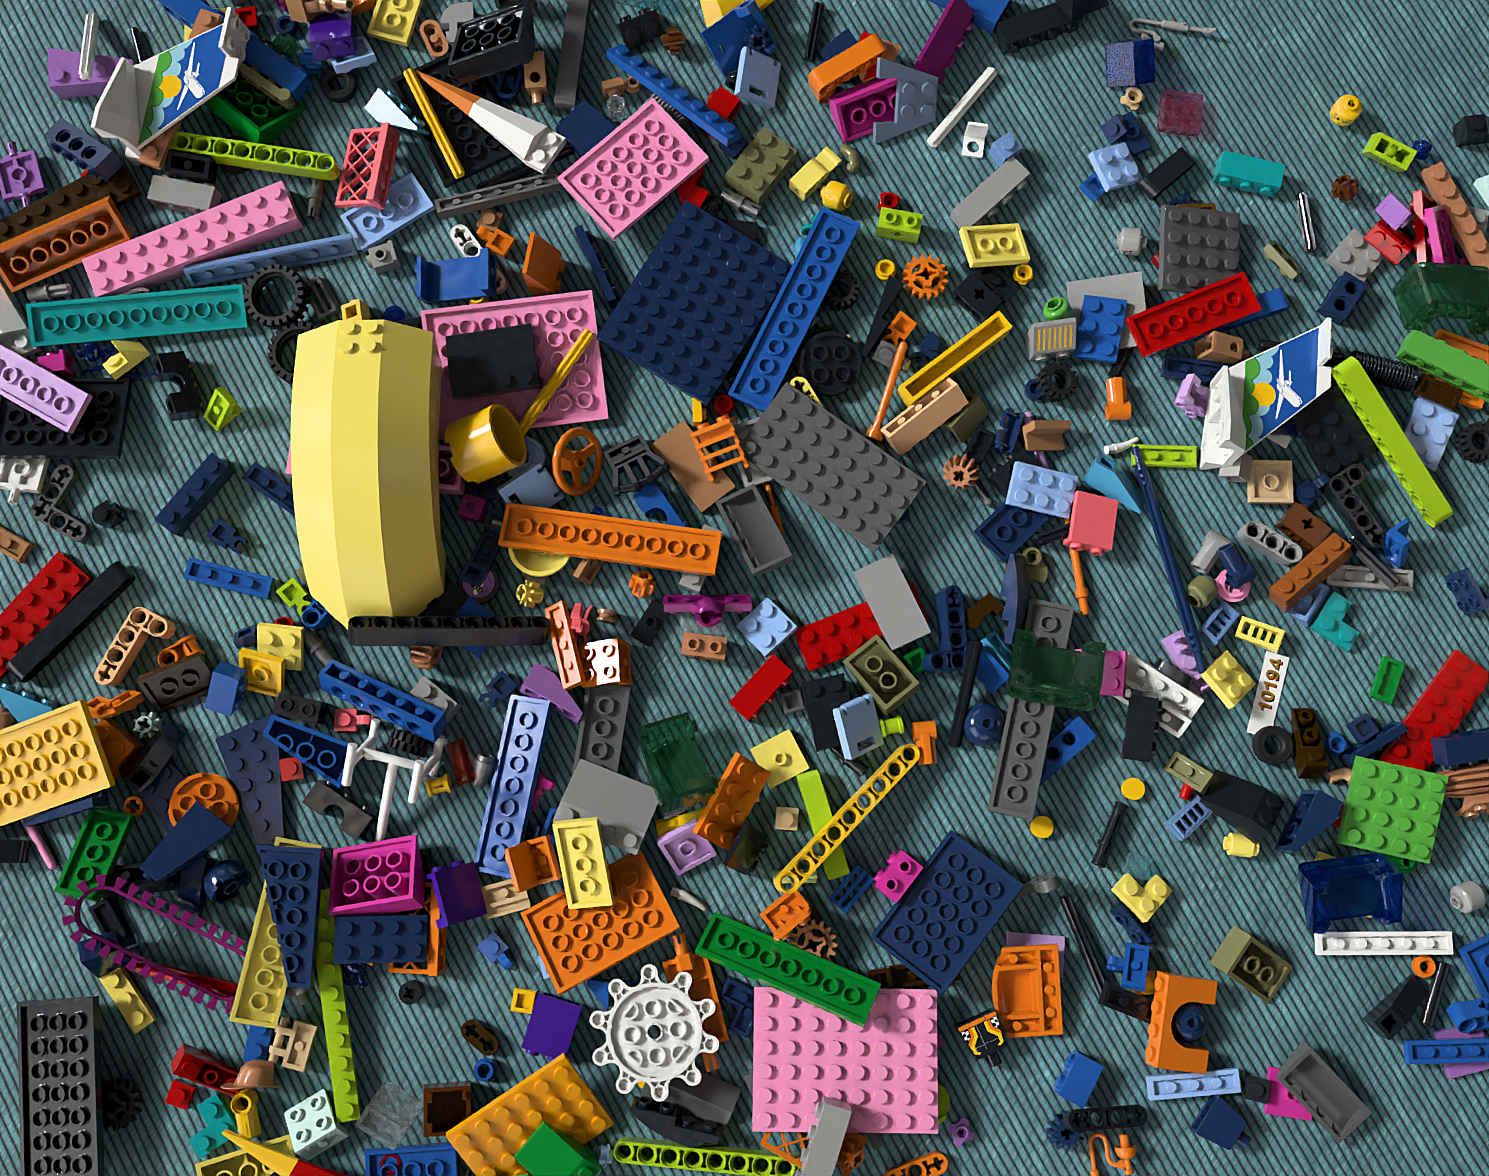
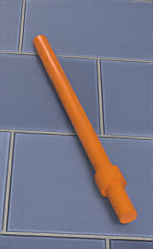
M1072 509L1070 511L1069 519H1064L1065 524L1071 522ZM1070 549L1076 584L1075 596L1079 601L1081 616L1089 615L1087 601L1089 593L1088 588H1085L1079 551Z

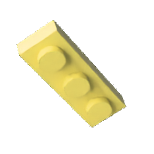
M123 966L99 978L135 1034L157 1020L155 1014Z

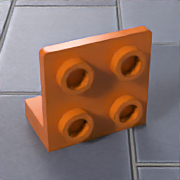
M614 638L579 645V655L586 683L580 685L581 687L587 688L611 683L621 686L632 685L629 642Z

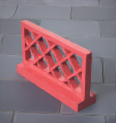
M389 122L382 123L381 127L351 129L335 206L338 208L374 206L377 210L385 209L400 133ZM379 135L378 141L373 144L371 140ZM357 136H364L365 138L356 145ZM370 143L372 147L363 154L361 150ZM359 153L361 157L352 164V158ZM375 153L374 160L370 163L367 159ZM366 162L368 166L359 173L357 169ZM355 172L357 176L348 183V177ZM371 172V177L366 182L363 178ZM362 181L364 185L355 192L353 188ZM351 191L353 195L347 201H344V196ZM367 191L366 200H361L359 197Z

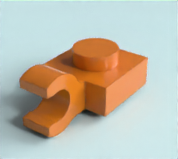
M480 226L476 232L479 234L478 237L487 242L486 248H489L504 259L515 243L513 237L498 228L492 233L485 227Z

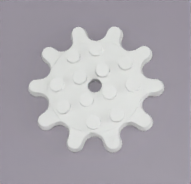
M647 964L641 970V982L636 987H628L620 979L612 980L609 983L608 991L614 998V1007L608 1012L595 1011L591 1014L590 1024L594 1028L603 1030L606 1034V1042L602 1047L594 1051L593 1061L599 1066L607 1063L618 1065L620 1076L617 1079L616 1088L620 1093L627 1094L637 1082L644 1081L651 1088L652 1098L661 1102L667 1098L669 1092L668 1084L673 1078H682L690 1086H695L701 1081V1073L695 1066L696 1056L701 1052L714 1053L719 1048L718 1039L713 1035L706 1034L702 1028L704 1019L711 1016L715 1012L716 1007L715 1003L710 999H703L699 1002L690 999L688 990L692 983V977L689 973L680 972L673 982L666 984L659 980L657 968L652 964ZM652 1025L658 1026L661 1030V1034L657 1039H652L648 1036V1029Z

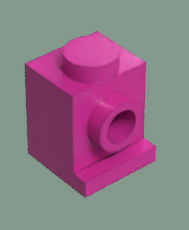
M61 349L59 353H47L46 356L37 357V365L60 378L74 376L72 355Z

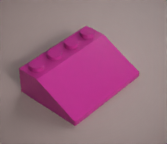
M417 835L333 849L328 913L333 917L379 916L424 908L425 880Z

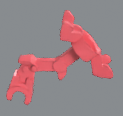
M575 603L572 606L571 629L576 633V642L580 636H583L585 643H589L587 634L590 632L591 627L587 619L593 606L588 607L584 618H582L584 612L582 603Z

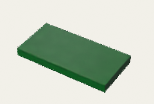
M102 807L89 811L54 891L59 894H71L76 898H80L84 893L76 885L87 879L91 889L98 887L96 875L109 874L108 884L136 816ZM106 889L92 892L85 900L100 903Z

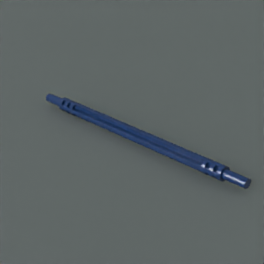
M1134 446L1131 448V452L1135 455L1136 460L1135 473L1143 494L1190 653L1194 655L1199 674H1202L1207 670L1202 653L1204 650L1158 504L1148 466L1144 464L1140 448Z

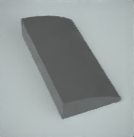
M755 484L715 502L753 576L772 571L793 562V556Z
M1304 1041L1291 1053L1276 1075V1078L1338 1144L1372 1113Z

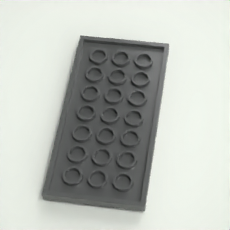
M788 382L785 383L741 442L748 462L874 553L927 483V481Z

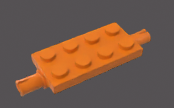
M685 932L679 933L681 943L677 934L672 935L671 938L677 956L673 959L662 961L667 984L673 982L678 973H689L692 977V983L688 990L690 999L695 1002L710 999L715 1003L716 1007L715 1012L704 1019L702 1023L703 1031L708 1035L715 1036L719 1043L728 1041L729 1037L709 960L695 954V952L689 951ZM701 1052L706 1072L712 1071L710 1061H712L714 1070L720 1068L716 1052Z

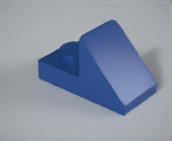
M591 978L587 980L588 988L608 1010L610 1007L608 986L614 979ZM622 980L628 987L634 986V980Z

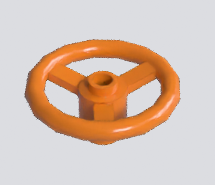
M583 427L572 428L560 437L554 449L552 467L555 480L565 493L573 496L586 494L595 487L603 466V450L599 439L588 429ZM576 436H583L591 443L581 451L568 450L565 447L568 441ZM594 453L595 466L593 474L588 482L583 485L581 471L585 467L586 458ZM562 471L572 473L573 486H570L565 481Z

